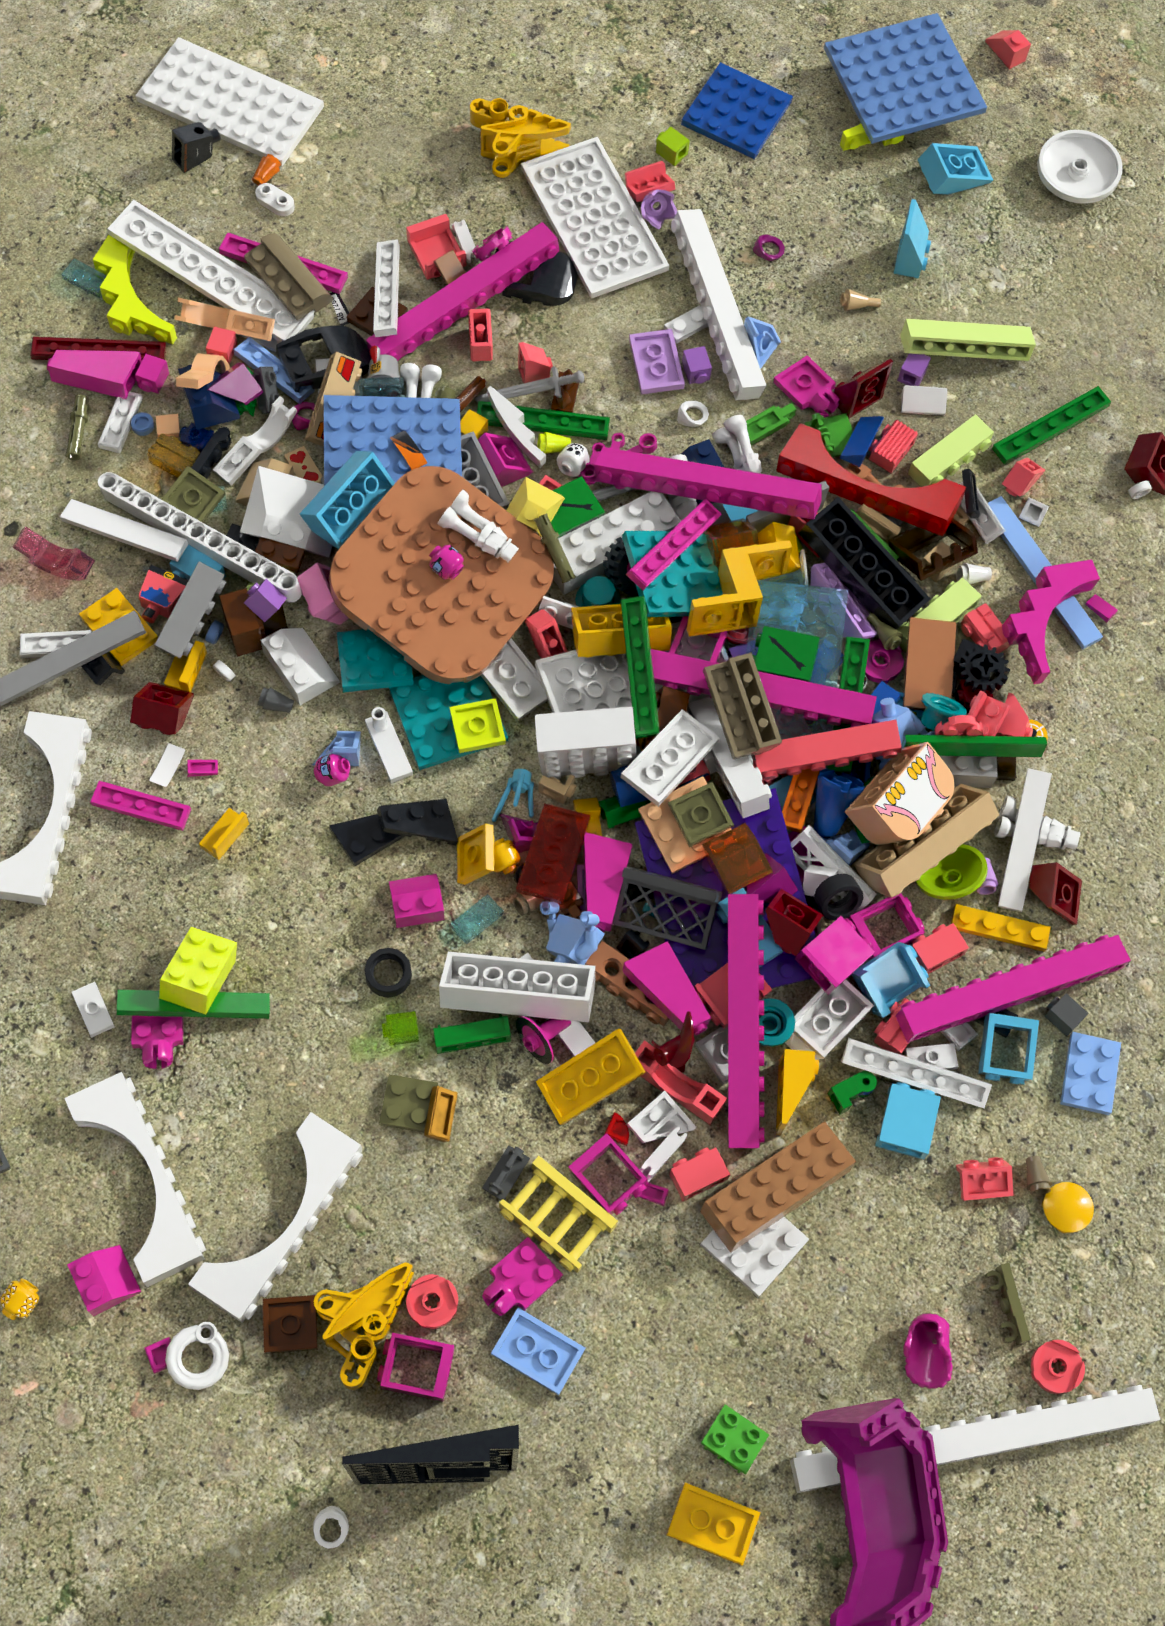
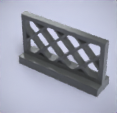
M624 867L622 874L624 879L613 924L706 950L718 902L721 901L723 892L634 867ZM629 883L637 885L642 895L634 900H631L627 893ZM655 890L660 891L665 899L664 902L654 907L648 896ZM667 894H671V895H674V896H672L671 898H669V897L667 896ZM677 897L684 898L688 905V908L680 913H677L671 903ZM645 898L651 910L640 916L634 903ZM690 900L696 901V903L692 905ZM701 903L711 905L709 915L701 920L694 907ZM668 904L674 916L663 922L657 909ZM630 906L636 919L631 922L620 920L622 911ZM691 910L697 923L686 929L680 916ZM653 912L660 925L650 929L647 928L642 918ZM674 919L677 920L683 930L677 935L670 934L665 926ZM699 925L704 933L702 943L693 941L688 931ZM683 934H685V936L687 937V939H686V938H682V937H680V936L683 935Z

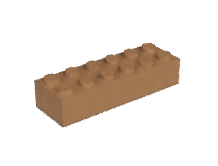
M824 1121L707 1199L700 1212L730 1253H732L849 1173L856 1160Z

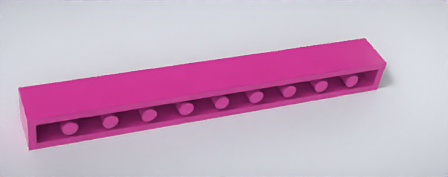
M541 222L398 318L396 335L375 337V334L370 336L366 339L369 350L374 345L380 348V355L393 356L397 361L406 354L412 353L418 346L426 341H430L436 334L449 328L458 319L467 316L470 309H475L485 304L488 299L501 293L507 286L519 281L522 276L531 270L537 269L546 260L553 258L560 252L558 238Z
M607 447L602 448L594 464L596 482L699 500L706 498L710 502L813 520L822 501V484Z
M651 649L655 684L676 690L677 688L687 690L686 693L694 696H700L701 693L710 695L712 699L703 669L704 667L719 663ZM758 671L770 708L780 710L781 714L793 716L794 713L801 714L807 720L817 721L820 718L827 720L828 724L840 726L843 723L851 725L850 728L872 723L877 696Z
M728 894L729 1148H760V1143H765V1127H760V1117H765V1103L760 1102V1092H764V1076H760L759 1066H764V1051H759V1041H764V1026H759V1015L764 1016V1000H759V990H764V975H759V965H764V950H759V940H764V925H759V915H764V900H759L758 894Z
M1104 935L1097 938L1095 943L1088 945L1087 942L1076 945L1074 950L1067 952L1066 949L1055 952L1052 955L1053 957L1047 959L1045 956L1036 958L1030 965L1018 964L1010 968V971L1006 973L997 971L989 975V979L981 981L980 978L968 982L965 987L959 988L957 985L945 990L944 994H930L924 997L921 1002L915 1003L914 1000L901 1005V1010L896 1014V1018L907 1043L984 1017L988 1013H996L1121 970L1131 960L1119 935L1112 937Z

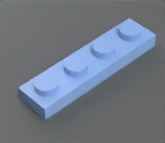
M248 337L234 349V355L252 369L273 367L276 374L277 388L297 403L301 404L315 392L311 385L299 387L300 392H295L280 359L252 338Z

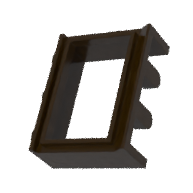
M954 518L943 536L915 526L888 540L889 547L899 556L897 561L914 573L920 581L978 553L976 534ZM946 536L954 541L950 545L949 556L942 559L939 553L933 552L930 556L931 564L924 568L922 561L912 554Z

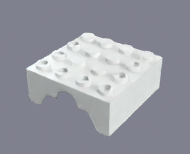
M631 706L535 715L537 752L542 776L554 777L556 779L570 774L575 776V778L584 777L588 773L603 776L622 766H629L636 758L633 707Z

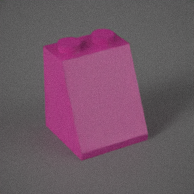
M842 916L805 946L795 958L827 995L833 992L875 953L872 949V943L864 936L861 938L855 931V925L849 919H844Z

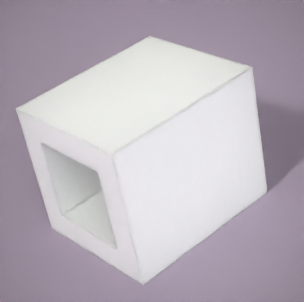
M810 865L804 871V894L814 896L817 887L828 877L838 874L839 869Z

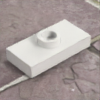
M95 982L72 991L91 1038L115 1027Z
M954 1043L905 1048L904 1050L905 1056L947 1070H955L959 1067Z

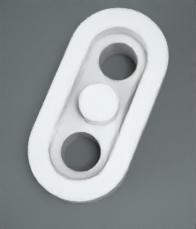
M263 183L256 188V200L259 204L279 216H288L293 213L295 208L294 200L289 194L269 183Z

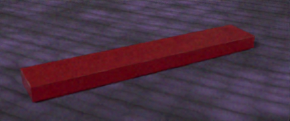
M33 337L30 356L32 360H49L53 357L56 350L140 352L141 360H143L145 354L165 360L167 346L166 342Z

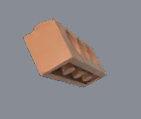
M601 941L597 950L585 963V965L595 966V982L599 981L604 984L606 990L612 995H619L624 998L630 1008L636 1011L639 1009L644 1012L646 1018L653 1024H661L664 1027L669 1018L655 1004L648 1003L645 999L647 996L639 988L631 990L625 986L630 980L624 975L622 969L624 962L629 959L604 941ZM612 967L618 973L612 976L608 975L605 970Z

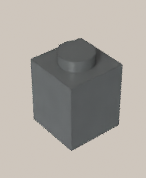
M1066 993L1061 999L1056 996L1049 1003L1047 1008L1050 1011L1045 1017L1067 1037L1089 1013Z

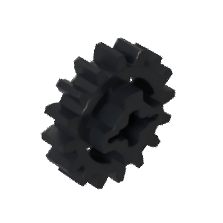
M975 645L973 651L967 649L965 655H962L958 666V671L961 672L959 679H966L964 686L971 685V692L980 689L983 692L988 690L990 694H993L995 688L1001 690L1003 684L1009 678L1010 669L1007 668L1009 661L1002 660L1003 652L995 653L996 647L988 650L987 645H984L983 649Z

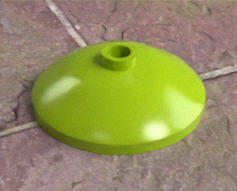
M962 844L954 853L947 855L939 861L936 867L922 874L916 883L923 893L936 899L953 900L971 894L983 884L988 872L987 862L979 850Z

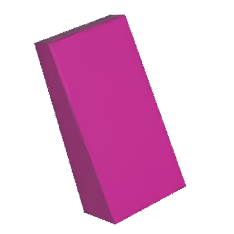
M1097 594L1091 597L1085 604L1106 623L1118 611V609Z
M187 760V777L218 775V760Z
M647 1183L645 1185L647 1187L646 1191L639 1197L664 1206L669 1190Z

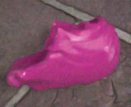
M925 1313L914 1318L910 1324L903 1346V1353L906 1357V1375L913 1384H917L921 1388H943L951 1380L953 1365L949 1347L950 1327L949 1323L937 1314Z

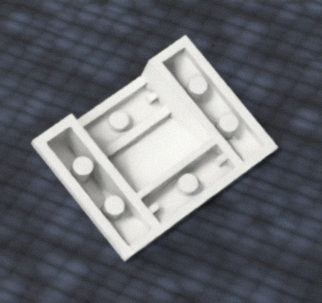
M258 466L240 533L305 549L307 552L329 558L333 545L312 532L300 516L302 510L320 492L324 484Z

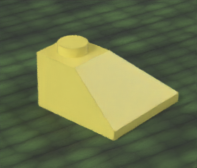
M525 477L506 511L542 537L533 519L547 513L551 522L565 498Z

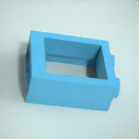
M988 1013L984 1019L978 1074L985 1075L986 1080L1000 1081V1077L1009 1078V1083L1024 1085L1025 1081L1033 1080L1039 1020ZM994 1026L1028 1032L1024 1072L990 1067Z

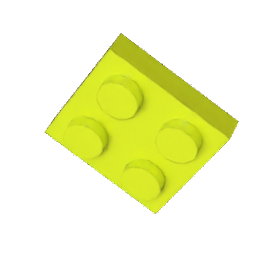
M496 698L450 707V715L459 753L506 744Z

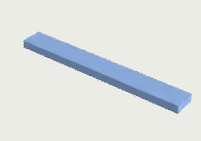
M1000 496L988 502V505L1006 531L1000 536L1036 585L1035 578L1043 567L1052 565L1003 497ZM1074 596L1064 600L1053 609L1082 650L1102 639V634Z

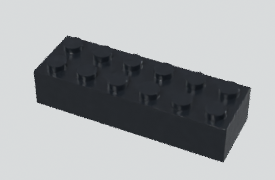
M839 497L834 499L815 516L814 520L811 519L800 530L799 535L870 613H874L881 622L888 624L897 630L931 599Z

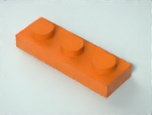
M806 769L802 770L800 774L793 775L782 809L787 830L798 833L802 832L820 771Z

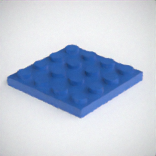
M720 62L682 118L681 125L755 159L792 103L793 96Z

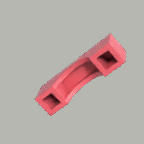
M644 1040L635 1052L646 1072L641 1077L663 1092L665 1090L673 1100L711 1125L724 1107L727 1097L708 1084L699 1083L687 1077L670 1064L665 1066L658 1064L653 1054L655 1047Z

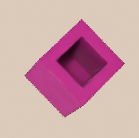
M145 354L135 374L138 387L145 392L159 394L169 375L167 361Z

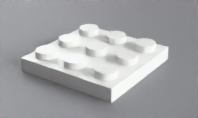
M783 1217L732 1253H730L714 1230L703 1240L700 1246L759 1298L808 1242L809 1238Z

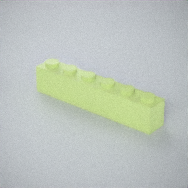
M906 319L900 334L904 352L910 354L1029 361L1036 346L1031 327Z

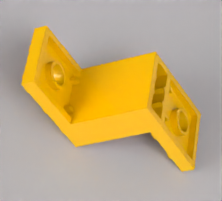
M790 540L722 550L718 577L723 595L692 600L687 624L689 637L757 627L763 600L757 581L786 577L792 551Z

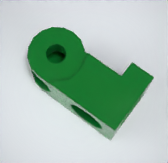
M862 1071L831 1087L827 1094L839 1115L850 1109L852 1100L858 1097H868L875 1089L877 1079L873 1073Z

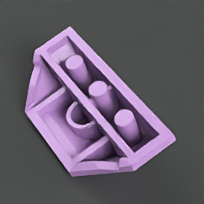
M826 563L814 564L811 567L810 600L814 606H819L838 636L863 639L875 637L877 632L867 620L870 614L864 605Z

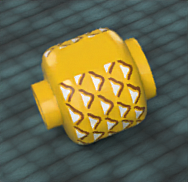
M23 1278L20 1281H11L0 1296V1305L3 1307L1 1312L12 1320H15L16 1317L27 1318L39 1302V1295L37 1294L39 1289Z

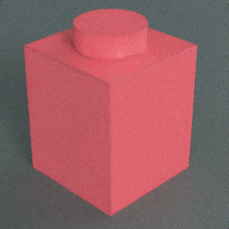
M214 326L206 346V352L210 355L223 356L230 365L234 349L237 347L235 331Z

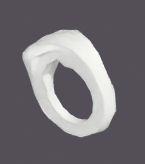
M685 401L678 409L677 421L684 426L699 427L707 421L709 416L708 409L701 402ZM697 408L702 412L703 418L694 421L688 416L686 410Z
M329 1506L321 1510L313 1523L315 1540L319 1545L328 1549L342 1544L349 1531V1523L345 1513L336 1506ZM329 1518L338 1520L341 1527L340 1537L333 1542L325 1541L320 1535L321 1525Z

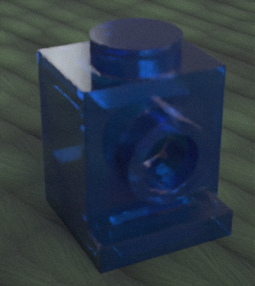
M191 422L188 427L184 426L179 433L182 449L199 456L210 438L214 435V431L211 429L208 431L204 428L196 430L195 424Z

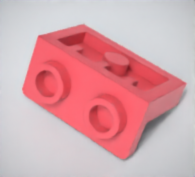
M980 691L977 696L973 697L968 715L975 717L976 722L979 723L980 721L982 723L983 736H996L1010 706Z
M989 1158L988 1162L965 1160L963 1164L956 1165V1170L960 1173L961 1198L964 1201L1014 1196L1012 1166L1003 1158Z

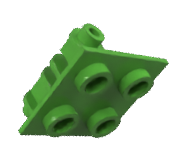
M815 413L812 415L811 421L804 423L806 426L821 432L823 444L831 457L841 456L853 433L847 413L824 418L820 413Z
M724 1405L700 1444L705 1446L704 1450L707 1449L714 1455H718L717 1459H724V1464L728 1462L730 1466L738 1470L737 1473L742 1472L746 1475L769 1434L727 1405Z

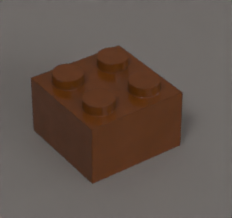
M247 588L219 596L237 657L263 650L261 640L266 638L262 619L244 604L249 597Z

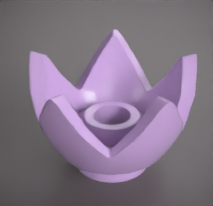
M653 190L649 192L641 204L642 217L659 230L664 220L673 219L677 213L673 203L674 194L667 190ZM659 202V206L653 208L654 203Z

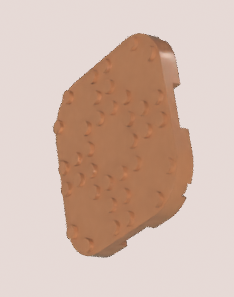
M425 466L413 469L400 477L339 548L332 561L329 583L331 596L343 614L365 631L369 629L404 656V661L424 676L443 684L466 683L479 677L487 670L500 654L503 647L524 623L525 619L541 603L553 580L554 562L545 543L542 544V538L525 524L516 520L513 515L462 476L443 467ZM462 490L466 491L469 495L468 505L483 518L494 522L508 537L506 542L511 538V543L519 548L509 563L501 557L497 559L494 555L482 551L480 547L474 546V542L451 528H442L437 524L441 516L452 505ZM457 515L464 523L469 525L471 528L478 531L479 533L481 532V530L477 528L475 525H473L466 519L462 518L461 516ZM438 545L441 548L444 545H451L464 557V568L453 580L450 578L443 580L429 567L430 560L432 559L429 555Z

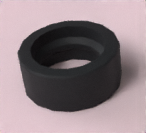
M836 874L828 877L817 887L814 894L815 904L823 916L829 920H837L840 916L843 918L849 917L857 911L864 899L860 886L848 874ZM849 890L847 895L840 901L829 903L836 894Z
M379 949L371 954L365 964L366 983L370 990L378 996L387 998L398 996L410 985L412 977L410 961L398 949ZM382 960H395L402 967V978L395 985L384 986L379 984L374 978L375 966Z

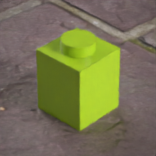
M670 126L665 132H661L656 139V153L673 166H676L688 155L690 140Z

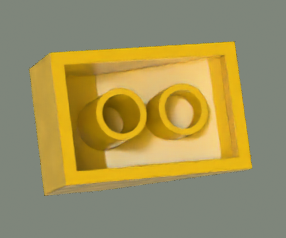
M785 1049L780 1058L776 1113V1135L781 1136L811 1081L814 1082L815 1075H818L819 1060H815V1051Z

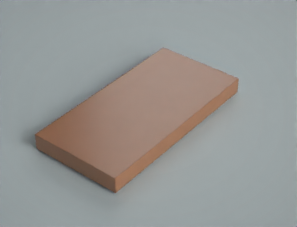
M910 617L903 707L924 711L926 706L922 702V696L926 693H934L952 698L956 622Z

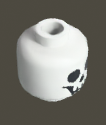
M576 443L567 445L557 457V465L560 471L570 477L580 475L586 464L590 462L587 449L583 445Z

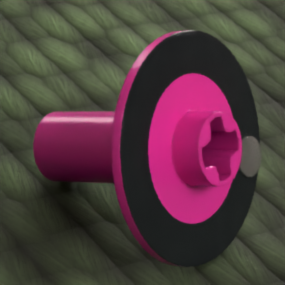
M520 1016L517 1018L516 1029L518 1036L526 1049L538 1061L544 1064L551 1063L554 1059V1054L549 1040L569 1027L571 1021L548 1019L538 1026L528 1017Z

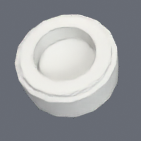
M1142 481L1132 486L1128 492L1132 499H1138L1147 495L1152 490L1149 481Z
M220 660L213 665V669L227 682H230L236 676Z

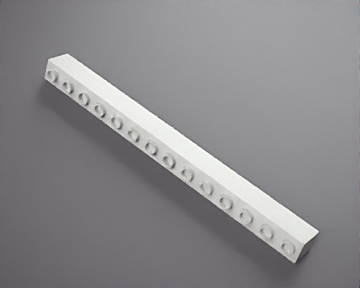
M1142 1385L1126 1388L1127 1393L1118 1394L1117 1390H1111L1101 1393L1102 1398L1093 1399L1092 1395L1077 1397V1403L1067 1404V1400L1052 1402L1051 1408L1042 1409L1041 1405L1027 1407L1026 1413L1017 1414L1016 1410L1001 1412L1000 1418L991 1419V1415L976 1417L975 1423L966 1424L965 1420L950 1422L949 1428L940 1429V1425L925 1427L924 1430H928L933 1436L938 1466L1150 1424L1159 1421L1160 1417L1152 1388L1143 1389ZM822 1447V1453L812 1454L811 1450L797 1452L796 1458L790 1460L797 1493L841 1485L840 1475L837 1471V1457L827 1447Z

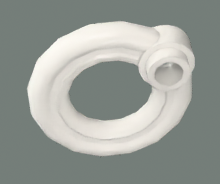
M203 1322L199 1325L182 1329L172 1338L167 1347L165 1362L168 1373L177 1384L186 1389L201 1390L211 1387L222 1378L228 1367L229 1351L226 1341L217 1332L215 1325L211 1322ZM203 1328H207L210 1330V1336L208 1338H203L201 1336V1330ZM195 1341L209 1345L213 1352V1362L210 1368L199 1374L187 1371L181 1360L185 1347Z

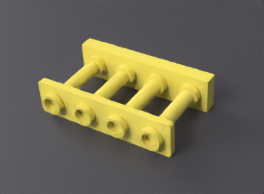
M538 1156L532 1163L534 1176L510 1204L504 1199L499 1202L500 1214L510 1222L515 1220L521 1226L519 1228L520 1231L531 1239L534 1236L540 1241L539 1246L547 1254L551 1255L554 1253L561 1259L559 1263L569 1272L574 1270L578 1273L582 1267L577 1261L578 1258L601 1231L604 1232L606 1230L611 1233L617 1226L618 1220L543 1158ZM547 1181L554 1187L552 1189L553 1193L534 1216L528 1220L518 1210L540 1183ZM566 1197L574 1203L572 1205L573 1209L548 1237L537 1227L560 1199H565ZM586 1213L593 1219V1225L572 1251L567 1253L557 1243L580 1215L584 1216Z

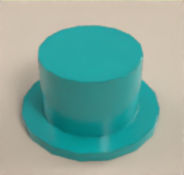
M602 576L588 579L585 584L581 585L575 598L576 606L579 607L620 604L621 602L619 592L614 584Z
M926 693L922 696V702L926 707L921 717V723L933 731L941 721L943 725L949 722V717L967 714L965 707L951 698L934 693Z
M762 999L764 1000V1016L759 1015V1026H764V1041H759V1044L770 1047L782 1045L790 1039L795 1029L793 1011L779 999Z

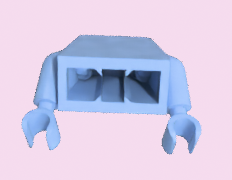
M893 698L882 699L880 701L881 711L874 714L871 724L897 720L901 745L905 735H935L934 731L927 732L925 730L926 726L921 723V720L909 708L895 704ZM876 757L877 760L880 759L881 761L879 769L881 770L891 758Z
M555 901L541 902V913L549 915L547 919L549 941L546 949L556 957L554 962L585 965L589 957L597 950L598 944L605 934L595 927L600 921L598 915L592 914L591 911H583L580 919L562 914L556 917L560 908L559 904Z

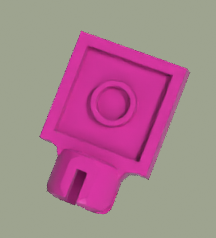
M808 355L774 377L773 383L801 410L809 407L816 413L828 417L829 414L824 410L832 414L839 406L838 401L840 399L832 391L835 389L836 382Z
M132 1016L131 1045L133 1049H142V1060L145 1067L157 1069V1057L158 1060H161V1069L167 1068L172 1064L173 1048L177 1045H183V1017Z
M527 1237L490 1270L489 1273L493 1276L494 1282L484 1290L482 1297L487 1306L499 1298L494 1303L495 1307L492 1309L499 1316L504 1315L513 1306H519L525 1311L560 1280L563 1274L535 1243Z

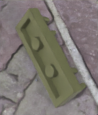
M1010 1263L1001 1264L995 1269L996 1271L992 1270L986 1273L985 1278L994 1277L997 1281L995 1286L993 1285L988 1288L990 1292H996L1001 1288L1002 1298L1000 1299V1307L1010 1322L1002 1323L999 1325V1329L1007 1328L1011 1332V1336L1004 1338L1003 1343H1011L1015 1340L1016 1346L1026 1344L1031 1338Z

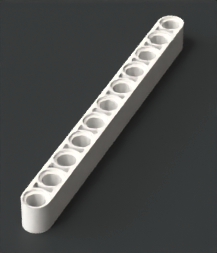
M106 472L99 477L98 485L108 502L156 529L187 539L190 546L254 584L257 582L260 585L267 579L287 597L286 602H295L300 599L302 590L294 573L112 472Z

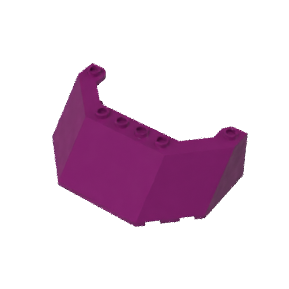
M899 1398L819 1411L801 1420V1432L805 1441L808 1444L822 1442L837 1457V1471L840 1475L842 1488L841 1498L844 1502L846 1515L845 1525L849 1536V1552L853 1563L844 1603L838 1606L831 1614L830 1626H919L932 1615L934 1605L930 1602L933 1588L938 1589L942 1568L938 1566L941 1552H946L948 1546L934 1442L931 1433L928 1430H922L920 1427L921 1422L912 1412L905 1411L903 1408L904 1403Z

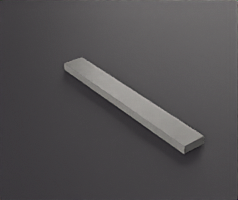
M134 610L0 678V706L145 634L146 631L137 612Z

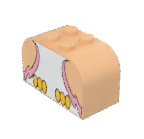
M928 742L903 747L901 753H897L896 757L891 758L862 793L847 808L845 813L865 838L874 844L883 845L915 839L928 831L930 828L929 824L933 819L943 813L944 806L949 802L954 792L953 775Z

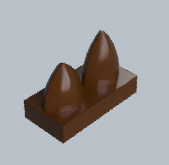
M567 369L565 372L559 371L558 375L563 377L572 375L573 372L571 369ZM580 383L561 385V398L556 397L554 391L551 410L573 413Z

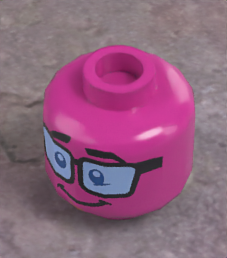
M438 545L429 555L432 558L429 567L443 580L449 578L453 580L464 568V557L451 545H444L442 548Z
M329 754L319 758L314 767V775L317 781L328 787L346 781L350 773L349 761L337 754Z

